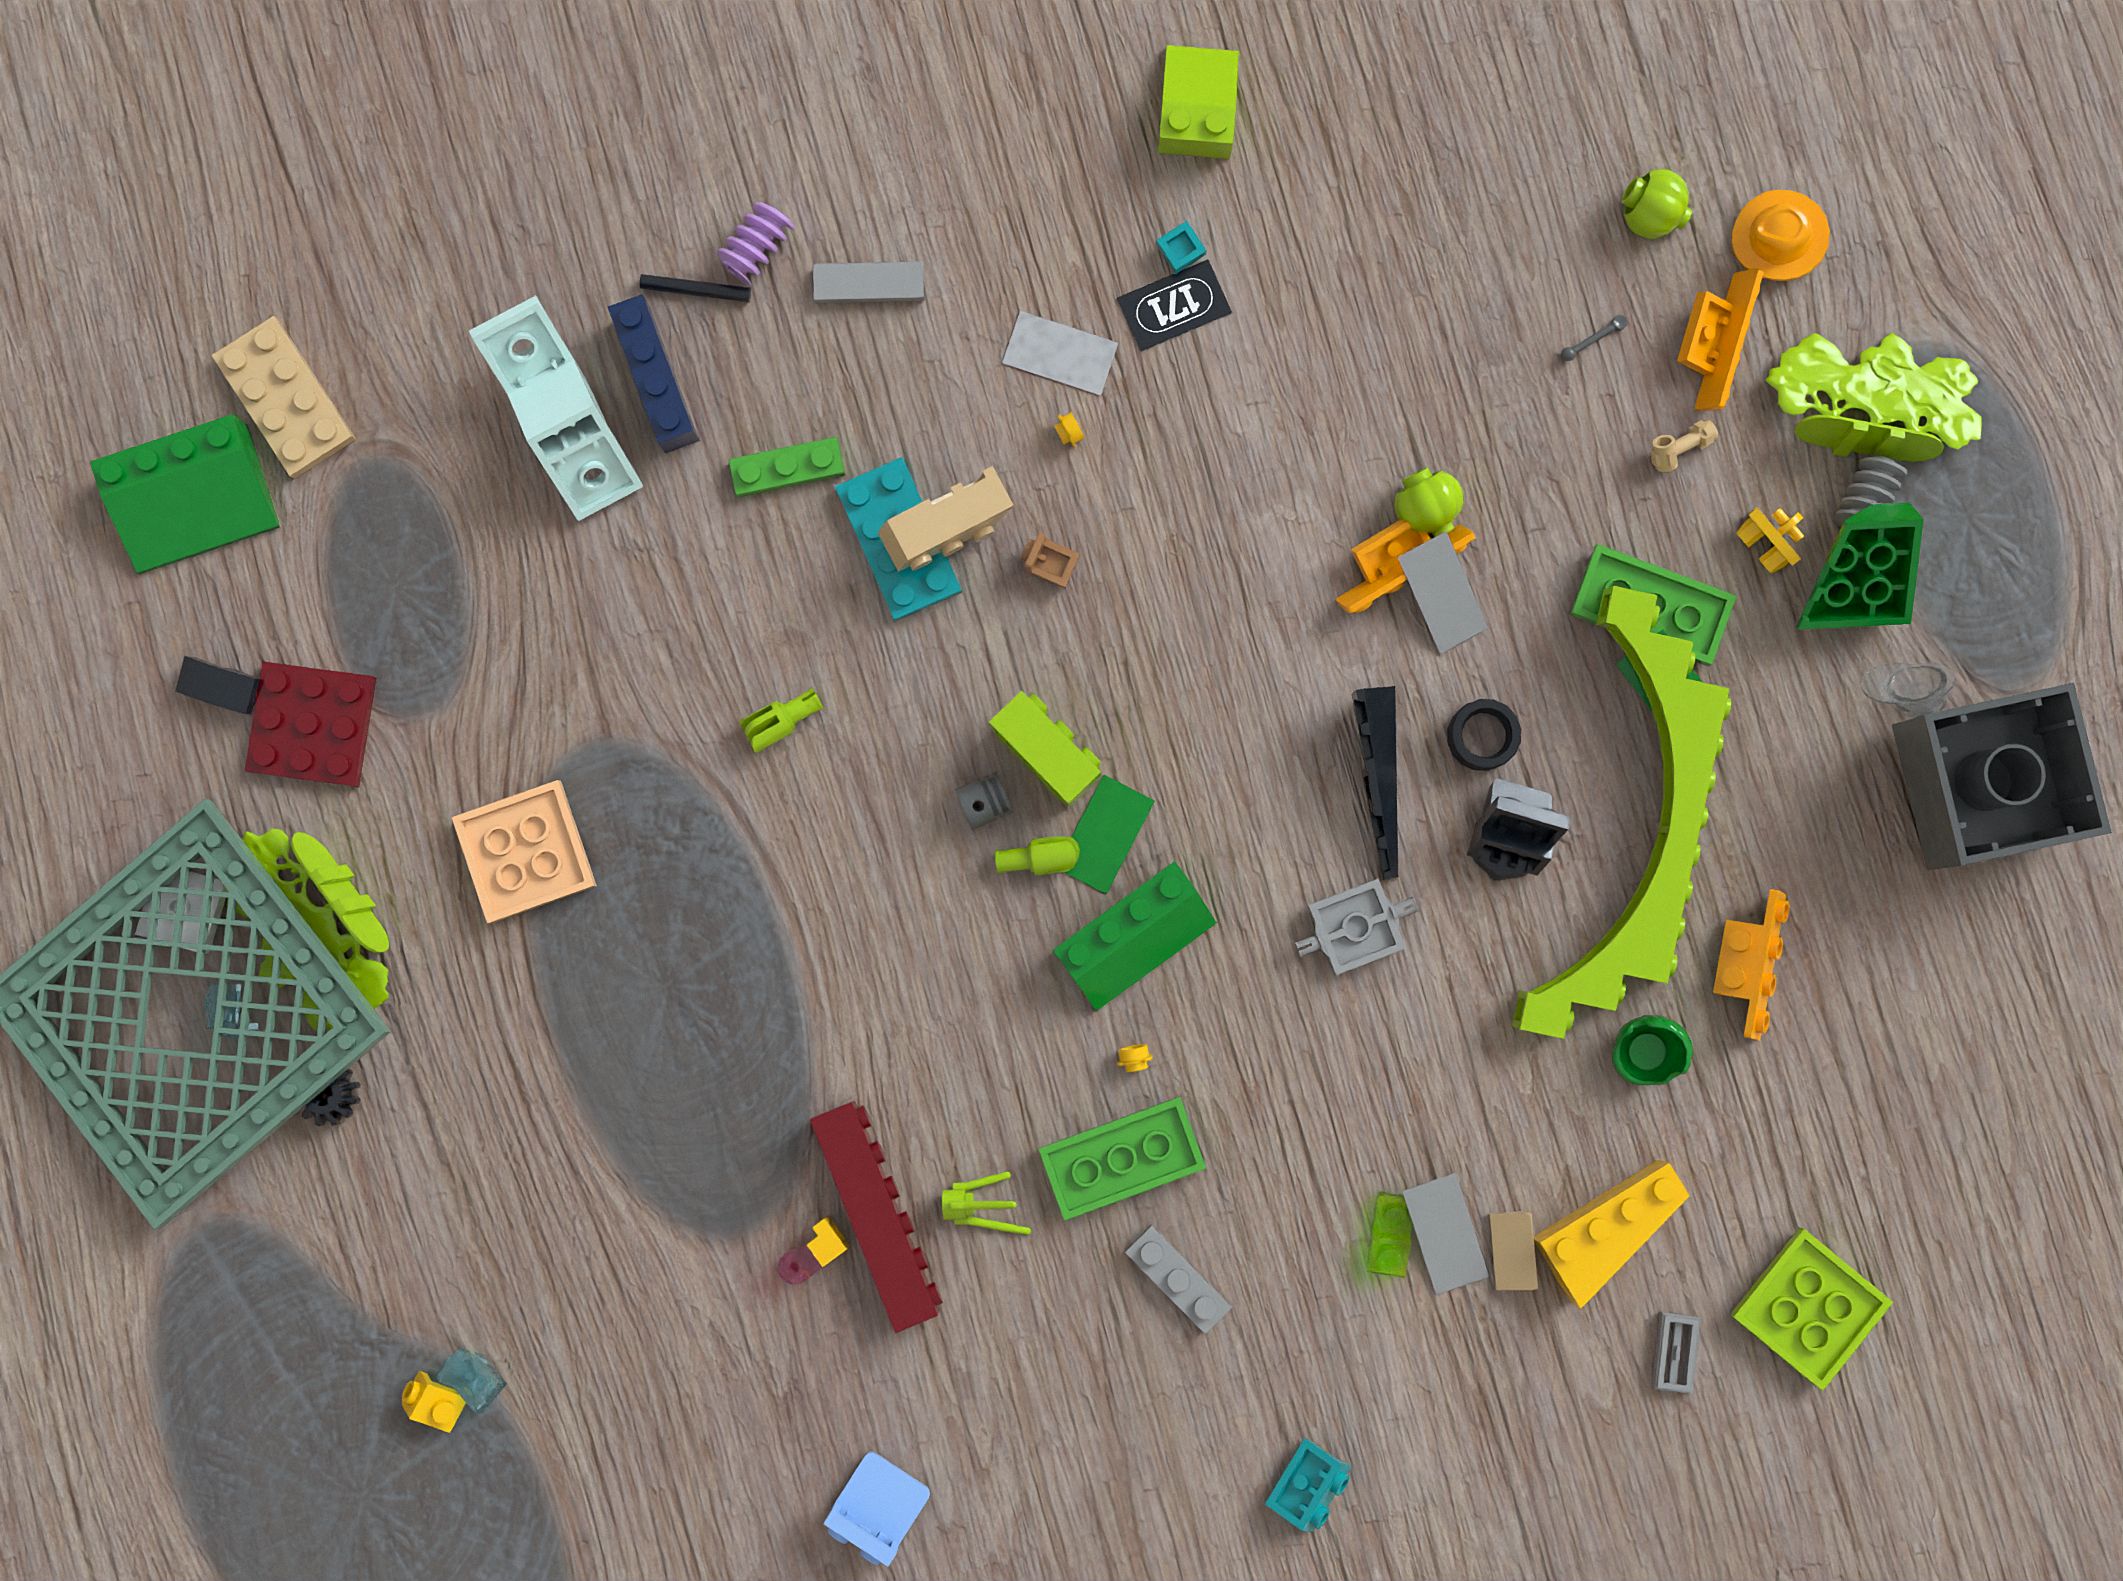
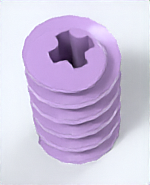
M755 202L752 206L756 215L747 213L743 217L747 227L743 225L735 227V233L738 238L729 236L726 239V244L730 250L725 248L717 250V256L722 265L747 286L752 285L746 276L747 272L757 276L760 274L755 262L759 261L765 264L770 262L764 254L765 249L777 253L778 248L772 240L774 238L782 241L787 240L786 235L782 231L783 226L795 230V226L785 215L762 202Z

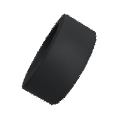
M1478 699L1466 704L1453 715L1447 728V743L1452 755L1461 765L1472 770L1489 771L1506 764L1516 754L1521 743V726L1516 714L1507 705L1494 699ZM1479 713L1497 717L1506 731L1502 749L1489 757H1481L1471 753L1466 748L1462 739V732L1466 721Z

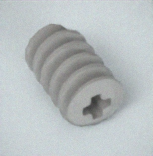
M1868 455L1867 458L1860 460L1858 464L1860 471L1853 474V484H1850L1846 489L1847 497L1841 499L1839 503L1841 510L1836 511L1833 515L1835 524L1841 528L1844 520L1871 504H1881V502L1893 503L1895 496L1887 490H1899L1901 483L1894 476L1906 477L1908 471L1903 466L1884 456Z

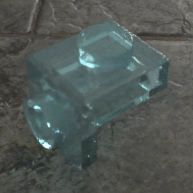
M210 983V991L205 998V1009L208 1012L207 1029H214L219 983ZM228 983L226 1000L240 1002L241 984ZM225 1006L223 1027L240 1029V1022H238L239 1007ZM249 1022L248 1030H258L259 1023ZM222 1033V1037L239 1038L237 1034Z
M459 1349L445 1362L444 1368L436 1376L440 1383L452 1386L469 1407L478 1413H483L507 1385L482 1354L466 1349Z

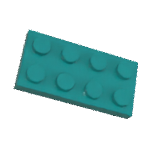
M903 457L835 486L895 622L962 593L947 556L944 557L942 552L932 556V562L918 570L912 571L911 567H908L898 572L877 533L887 520L922 502Z

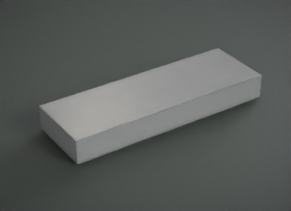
M923 261L813 264L815 303L924 301Z

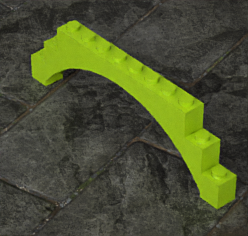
M1618 586L1605 588L1602 594L1596 626L1605 627L1625 652L1640 678L1654 715L1663 762V800L1656 841L1648 866L1636 892L1621 916L1605 936L1579 961L1557 977L1529 992L1519 990L1511 1026L1520 1030L1564 1039L1565 1032L1571 1030L1574 1021V1010L1571 1009L1572 1002L1616 1011L1617 1004H1621L1625 996L1626 984L1622 982L1624 974L1668 984L1669 976L1672 977L1677 967V955L1674 954L1677 940L1681 939L1685 929V919L1682 918L1684 903H1688L1692 895L1693 883L1689 880L1692 866L1697 865L1701 849L1697 842L1699 832L1704 829L1708 819V809L1705 808L1707 794L1712 792L1715 785L1716 773L1712 770L1715 756L1718 757L1723 747L1724 737L1720 732L1723 720H1726L1730 713L1731 699L1728 698L1730 688L1686 679L1687 674L1691 673L1695 663V652H1692L1693 641L1650 632V629L1654 628L1658 621L1660 611L1659 606L1656 605L1657 595Z

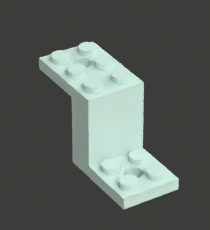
M536 295L469 330L474 343L508 394L528 444L578 521L644 487L608 427L585 376ZM520 339L531 341V345L525 351L517 352L512 350L514 343ZM592 468L602 469L598 477L594 479L584 478V474Z

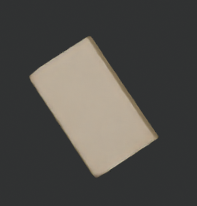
M1528 1211L1489 1213L1495 1290H1538L1532 1214Z

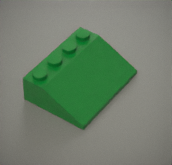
M233 414L90 461L101 499L138 574L280 527L248 424Z

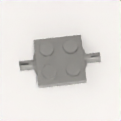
M1375 879L1310 904L1307 907L1314 922L1315 935L1294 942L1296 949L1308 944L1311 945L1297 951L1298 955L1302 957L1321 949L1327 956L1335 976L1406 949L1399 932V918L1419 912L1417 905L1403 910L1404 907L1412 905L1416 901L1414 897H1411L1393 905L1385 896L1379 879Z

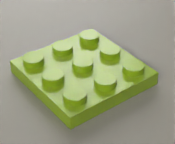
M1799 1227L1731 1312L1730 1316L1815 1387L1824 1391L1893 1304V1301L1807 1230Z

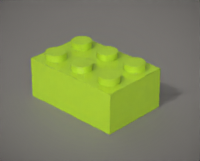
M1021 690L989 721L990 729L1069 809L1100 779L1101 771L1098 768L1101 762L1087 747L1080 750L1072 742L1075 735L1062 721L1058 720L1054 724L1046 716L1048 714L1047 706L1034 693L1027 696Z

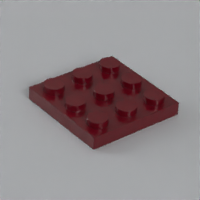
M262 661L244 771L359 787L377 678L369 675Z

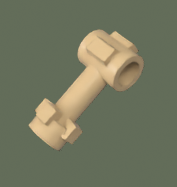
M1700 420L1689 427L1688 434L1677 440L1670 435L1656 437L1653 440V450L1651 451L1652 464L1660 472L1673 471L1678 466V455L1695 446L1702 450L1718 439V431L1715 425L1710 420Z

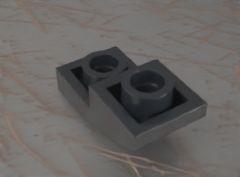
M184 656L175 692L232 711L251 714L260 679L233 668L217 666L197 657Z

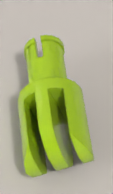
M812 687L785 704L782 701L778 702L775 700L739 720V724L744 730L746 738L751 743L753 751L758 753L794 733L795 723L824 709Z
M1052 836L1031 839L1028 847L996 850L995 862L997 872L1000 874L1030 869L1036 876L1067 872L1075 866L1079 858L1080 848L1072 837Z

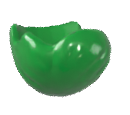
M1643 1015L1630 1020L1619 1029L1616 1043L1612 1050V1064L1617 1073L1629 1083L1646 1086L1664 1085L1688 1071L1691 1066L1693 1046L1685 1029L1676 1021L1661 1015Z

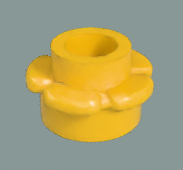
M1070 412L1064 416L1058 414L1060 422L1055 424L1054 427L1063 445L1071 442L1072 446L1076 447L1075 443L1085 437L1073 413Z
M1147 1044L1131 1045L1118 1050L1120 1061L1116 1063L1118 1066L1125 1065L1126 1072L1140 1071L1148 1068L1147 1061L1153 1059V1055L1149 1054Z

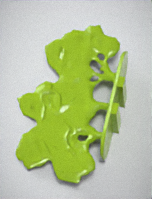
M1893 332L1881 340V346H1871L1860 353V364L1856 366L1849 365L1835 344L1819 334L1813 333L1802 339L1798 346L1790 347L1786 352L1782 353L1780 367L1769 370V376L1766 378V382L1777 390L1778 405L1785 413L1797 415L1813 407L1822 414L1802 419L1796 424L1794 432L1804 442L1833 448L1832 455L1847 457L1852 451L1884 456L1900 461L1917 462L1933 459L1942 454L1944 446L1941 440L1949 447L1958 450L1967 445L1971 439H1981L1982 417L1962 402V397L1969 395L1974 386L1978 384V379L1970 371V366L1966 361L1957 358L1937 357L1932 362L1918 367L1914 363L1912 347ZM1817 391H1824L1832 400L1833 410H1828V404H1823L1822 406L1816 394ZM1806 395H1811L1814 404L1806 402ZM1845 400L1846 404L1842 408H1838L1837 401ZM1858 408L1866 411L1871 419L1870 422L1840 417V414L1847 409ZM1925 416L1927 418L1926 425L1918 426L1920 417ZM1900 420L1904 422L1906 429L1883 425L1882 423ZM1929 431L1934 434H1937L1941 438V440L1935 437L1934 435L1928 434L1927 432Z
M271 828L261 836L246 831L242 840L373 1009L380 1006L389 998V993L385 989L388 983V969L380 962L365 959L360 954V945L374 953H384L389 949V939L384 928L371 911L376 907L373 900L368 894L360 895L350 882L355 875L347 864L338 865L329 851L318 840L306 833L297 832L292 836L291 847L299 863H296L289 859V839L283 830ZM282 856L287 862L285 864H277L276 860L278 857ZM292 869V874L300 873V877L292 881H284L278 877V872L280 870ZM311 878L328 902L324 907H316L306 895L307 879ZM298 883H302L300 893L295 891V885ZM226 898V906H227V907H228V900H229V898ZM237 903L236 912L245 918H249ZM333 911L350 934L340 935L337 932ZM263 937L262 949L273 950V948L270 946L267 940ZM351 947L353 955L349 959H345L344 953ZM265 955V960L260 966L259 976H272L274 956ZM282 961L280 978L297 980ZM279 984V988H282L285 984ZM304 990L302 1007L319 1009ZM304 1013L310 1027L317 1031L319 1015ZM327 1019L326 1029L331 1030L333 1026Z

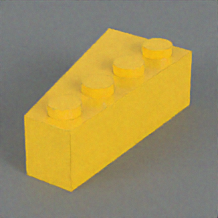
M1656 1160L1534 1235V1244L1569 1301L1581 1309L1690 1195L1671 1164L1662 1160Z

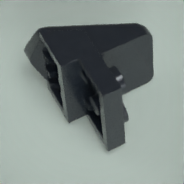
M1495 779L1489 787L1482 816L1475 824L1467 856L1473 857L1474 862L1495 881L1523 877L1528 873L1538 876L1552 860L1553 846L1567 832L1570 816L1559 814L1552 810V796L1547 792L1503 779Z

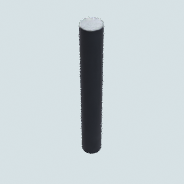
M641 274L640 289L750 302L751 298L750 287Z

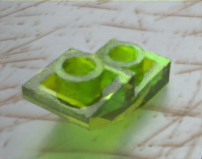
M1377 1191L1369 1243L1367 1272L1405 1278L1411 1247L1410 1233L1412 1220L1404 1195Z

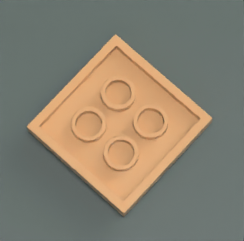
M560 780L452 817L483 913L489 924L597 886Z

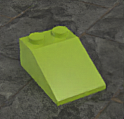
M1166 46L1158 153L1230 159L1234 139L1239 51Z

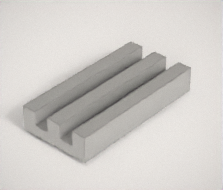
M1659 1312L1652 1388L1693 1394L1700 1317ZM1670 1322H1674L1667 1382H1664ZM1684 1323L1689 1325L1682 1384H1677Z

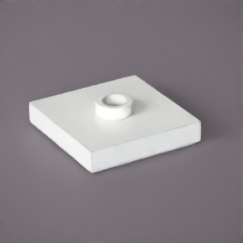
M189 871L187 889L204 890L206 875ZM180 875L166 887L179 888ZM214 878L213 891L228 892L222 882ZM161 892L159 913L176 915L178 893ZM187 894L184 916L201 917L203 896ZM212 896L210 918L220 919L226 898ZM152 899L143 906L142 912L150 913ZM140 917L135 935L147 938L149 918ZM158 919L156 940H173L175 920ZM183 922L181 942L198 944L200 922ZM209 923L207 945H212L218 924ZM184 948L187 950L197 952V949Z

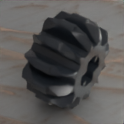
M347 1069L322 1091L325 1092L328 1088L332 1089L333 1095L328 1097V1099L324 1100L322 1092H320L306 1104L302 1117L309 1119L314 1116V1122L317 1126H323L327 1120L332 1126L340 1124L341 1116L345 1118L351 1117L353 1111L348 1104H359L361 1101L358 1096L352 1095V1090L360 1088L361 1084L359 1082H348L352 1077L353 1071Z

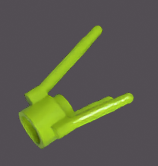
M1008 1171L969 1182L953 1183V1190H943L942 1214L944 1220H954L955 1225H973L1024 1235L1031 1233V1229L1028 1227L970 1216L975 1215V1210L1016 1208L1017 1203L1015 1201H975L974 1192L967 1193L968 1190L1009 1179L1011 1174Z

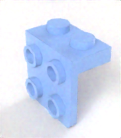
M871 1451L860 1462L828 1512L823 1524L829 1528L827 1532L837 1541L843 1544H847L850 1541L861 1549V1556L870 1563L879 1565L881 1562L889 1567L897 1554L899 1544L929 1499L930 1490L927 1486L882 1456Z

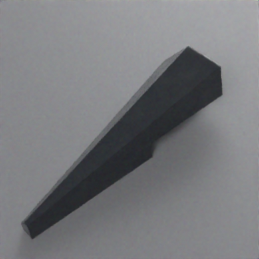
M1395 686L1358 689L1351 695L1366 768L1361 773L1382 878L1386 880L1398 877Z

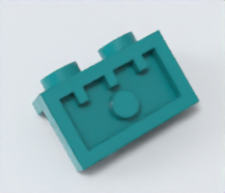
M1304 1438L1265 1505L1301 1531L1313 1532L1315 1528L1320 1529L1329 1517L1330 1509H1328V1506L1335 1495L1339 1496L1349 1483L1350 1476L1347 1474L1351 1466L1344 1461L1338 1460L1311 1440Z

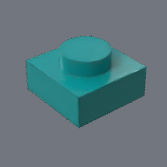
M1185 221L1156 240V246L1175 274L1204 257L1207 252L1188 221Z

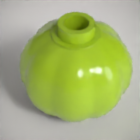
M1669 169L1652 170L1641 178L1634 177L1627 186L1621 203L1625 205L1624 217L1628 227L1634 234L1645 239L1664 237L1675 228L1682 230L1692 215V210L1688 208L1689 191L1687 185L1680 175Z
M1426 467L1401 480L1405 488L1396 493L1394 510L1398 520L1408 521L1412 526L1410 529L1413 531L1432 532L1434 537L1454 529L1452 521L1462 510L1464 494L1459 482L1452 475L1444 471H1437L1431 474L1429 468Z

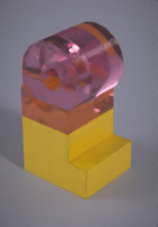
M829 1215L812 1227L818 1236L803 1247H794L788 1250L780 1258L778 1273L786 1283L799 1284L805 1281L850 1246Z

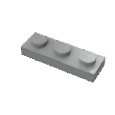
M1152 1225L1125 1250V1253L1204 1334L1232 1308Z

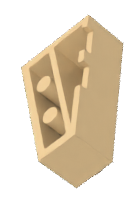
M993 466L983 470V474L976 482L964 487L960 482L950 487L951 493L933 501L927 499L884 523L877 533L898 572L908 567H911L912 571L918 570L932 562L931 557L942 552L944 557L949 556L963 548V542L971 538L975 542H979L995 533L993 527L1014 505Z

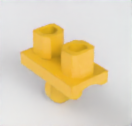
M1757 507L1748 513L1750 518L1741 525L1736 534L1748 548L1764 535L1769 538L1774 546L1758 559L1771 574L1785 567L1788 563L1793 566L1801 560L1799 555L1782 537L1783 534L1787 533L1795 543L1804 537L1803 533L1796 526L1804 518L1799 512L1789 518L1781 508L1775 511L1772 516L1780 524L1777 529Z

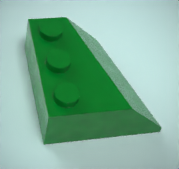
M1910 502L1871 504L1844 520L1796 625L1798 630L1911 624L1924 519Z

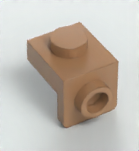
M1039 532L1035 541L1028 540L1021 560L1026 561L1024 565L1026 573L1066 589L1079 560L1080 553L1046 539V535Z

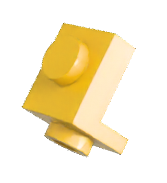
M422 1371L417 1373L414 1381L411 1380L407 1383L402 1393V1406L409 1419L448 1433L451 1432L468 1400L464 1392L433 1382L428 1374Z

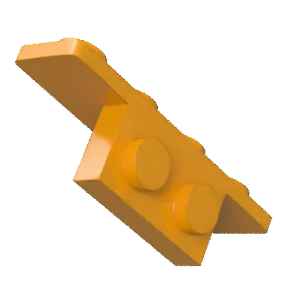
M1758 268L1735 272L1732 276L1726 300L1708 291L1697 292L1677 362L1704 375L1695 403V409L1700 412L1721 410L1725 407L1726 401L1729 398L1730 387L1736 367L1740 361V353L1745 335L1749 329L1754 304L1760 291L1763 271Z
M1400 519L1350 549L1365 581L1337 597L1335 600L1338 606L1349 614L1362 612L1373 604V600L1381 595L1399 590L1407 578L1398 557L1431 540L1428 533L1413 531L1410 529L1412 526L1408 521ZM1461 524L1454 526L1453 530L1447 532L1456 554L1463 551L1467 547V543L1475 539L1473 531Z
M1774 889L1769 891L1763 925L1726 920L1713 993L1717 995L1750 1000L1744 1037L1760 1041L1761 1034H1765L1769 1027L1770 1013L1766 1011L1768 996L1772 997L1775 992L1776 975L1772 974L1775 959H1780L1783 949V939L1779 937L1781 923L1787 921L1790 909L1789 901L1786 900V894Z

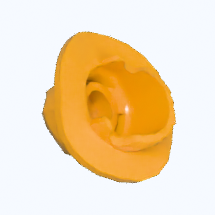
M1771 190L1751 199L1741 210L1732 230L1731 244L1735 257L1746 270L1758 268L1763 271L1762 278L1774 281H1789L1809 274L1822 262L1829 247L1830 229L1827 217L1820 206L1806 195L1790 190Z

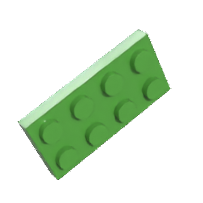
M1596 544L1592 550L1569 615L1596 625L1603 590L1611 586L1657 595L1656 605L1660 609L1659 617L1655 627L1651 628L1650 632L1657 634L1663 629L1670 637L1693 641L1692 652H1695V662L1705 666L1712 665L1737 596Z
M1180 1096L1038 1148L1064 1221L1206 1169Z

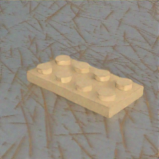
M275 316L267 319L211 355L288 475L293 479L356 440L288 333Z

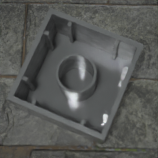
M2074 683L1925 714L1892 724L1927 870L1963 866L2112 833Z

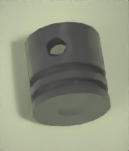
M997 772L992 773V778H989L988 775L985 776V781L980 782L978 779L955 789L972 830L995 821V816L1000 815L1001 818L1004 817V812L1014 813ZM975 801H982L981 806H973Z

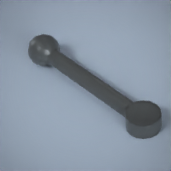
M1617 315L1607 327L1572 348H1564L1561 351V358L1564 361H1571L1576 353L1612 331L1623 330L1627 326V318L1623 315Z

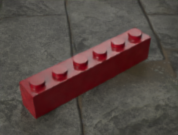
M854 1100L811 1118L810 1122L895 1334L938 1316L940 1311L938 1305L943 1303L941 1294L935 1282L928 1283L924 1273V1269L929 1268L927 1259L921 1246L914 1248L909 1235L914 1232L911 1219L907 1211L900 1213L895 1199L900 1197V1193L893 1176L887 1178L885 1176L881 1163L886 1162V1158L879 1141H871L867 1128L871 1127L872 1124L865 1106L858 1107Z

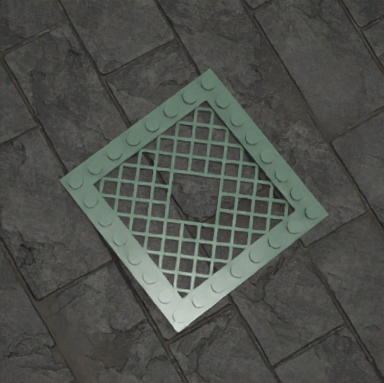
M208 799L201 801L0 975V1024L154 1230L161 1229L391 1032L212 800ZM201 856H202V858H203V859L205 860V862H206V863H194V862L197 861ZM190 868L206 869L204 890L187 889ZM215 874L229 892L213 891ZM180 875L179 888L166 887ZM161 892L178 893L176 915L159 913ZM187 894L203 896L201 917L184 916ZM212 896L229 898L226 919L210 918ZM152 899L150 913L138 912ZM237 903L251 921L235 920ZM133 917L149 918L147 939L131 938ZM158 919L175 920L172 941L156 940ZM184 921L200 922L198 944L181 942ZM209 923L226 925L223 946L207 945ZM123 924L122 937L110 936ZM234 925L251 927L249 948L232 947ZM259 931L273 950L257 949ZM105 941L121 942L119 964L102 962ZM130 943L146 945L144 966L128 964ZM155 945L172 947L169 968L153 967ZM95 948L94 961L82 960ZM180 948L197 949L195 970L178 969ZM206 950L223 951L220 973L203 971ZM231 952L248 954L246 975L229 974ZM257 955L274 956L271 977L254 976ZM282 961L297 980L280 978ZM77 965L93 967L90 988L74 987ZM102 968L118 969L116 990L99 989ZM127 970L143 971L141 993L124 991ZM152 972L220 978L211 1053L143 1047ZM65 973H67L65 986L53 985L58 979H60ZM228 979L245 981L243 1002L226 1000ZM253 982L271 983L268 1004L251 1003ZM279 984L296 985L294 1007L277 1005ZM48 990L64 991L62 1012L46 1011ZM304 990L319 1009L302 1007ZM73 992L89 994L87 1015L71 1013ZM98 994L115 996L112 1017L96 1016ZM124 997L140 998L138 1019L121 1018ZM225 1006L242 1008L240 1029L223 1027ZM250 1009L268 1010L265 1031L248 1030ZM276 1011L293 1012L291 1034L274 1032ZM302 1013L319 1015L317 1036L299 1034ZM50 1017L61 1018L60 1030ZM70 1019L86 1020L84 1041L68 1040ZM328 1019L333 1028L326 1033V1024ZM95 1021L112 1023L109 1044L93 1042ZM120 1024L137 1025L135 1046L118 1045ZM222 1033L239 1035L237 1056L220 1054ZM247 1035L265 1037L262 1058L245 1057ZM273 1038L290 1039L288 1061L271 1059ZM299 1040L315 1042L297 1058ZM72 1046L83 1047L82 1059ZM92 1048L108 1050L106 1071L90 1069ZM117 1051L134 1052L131 1073L115 1072ZM142 1053L159 1054L157 1075L140 1074ZM168 1055L185 1057L182 1078L166 1076ZM193 1058L210 1059L208 1080L191 1079ZM219 1060L236 1062L233 1083L216 1081ZM244 1063L261 1064L259 1085L242 1084ZM270 1065L286 1066L282 1072L268 1083ZM95 1076L105 1077L104 1088L101 1086V1084L98 1082ZM114 1077L131 1079L128 1100L112 1098ZM139 1080L156 1081L154 1102L137 1101ZM165 1082L181 1084L179 1105L162 1103ZM190 1085L207 1086L205 1107L188 1106ZM216 1087L233 1089L230 1110L213 1108ZM241 1090L258 1091L239 1108ZM116 1105L127 1106L126 1118ZM136 1107L153 1109L151 1129L134 1128ZM162 1109L178 1111L176 1132L159 1130ZM187 1112L204 1114L202 1135L185 1133ZM213 1114L229 1116L211 1132ZM139 1135L150 1136L148 1147ZM158 1137L175 1138L173 1159L156 1157ZM184 1139L200 1141L182 1156ZM161 1164L172 1166L165 1171Z

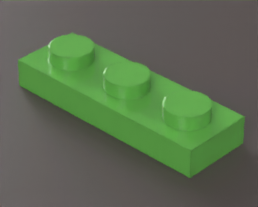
M837 437L729 459L735 493L738 498L846 475Z

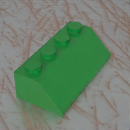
M1174 861L1053 949V952L1094 1009L1098 1011L1217 924L1194 886Z

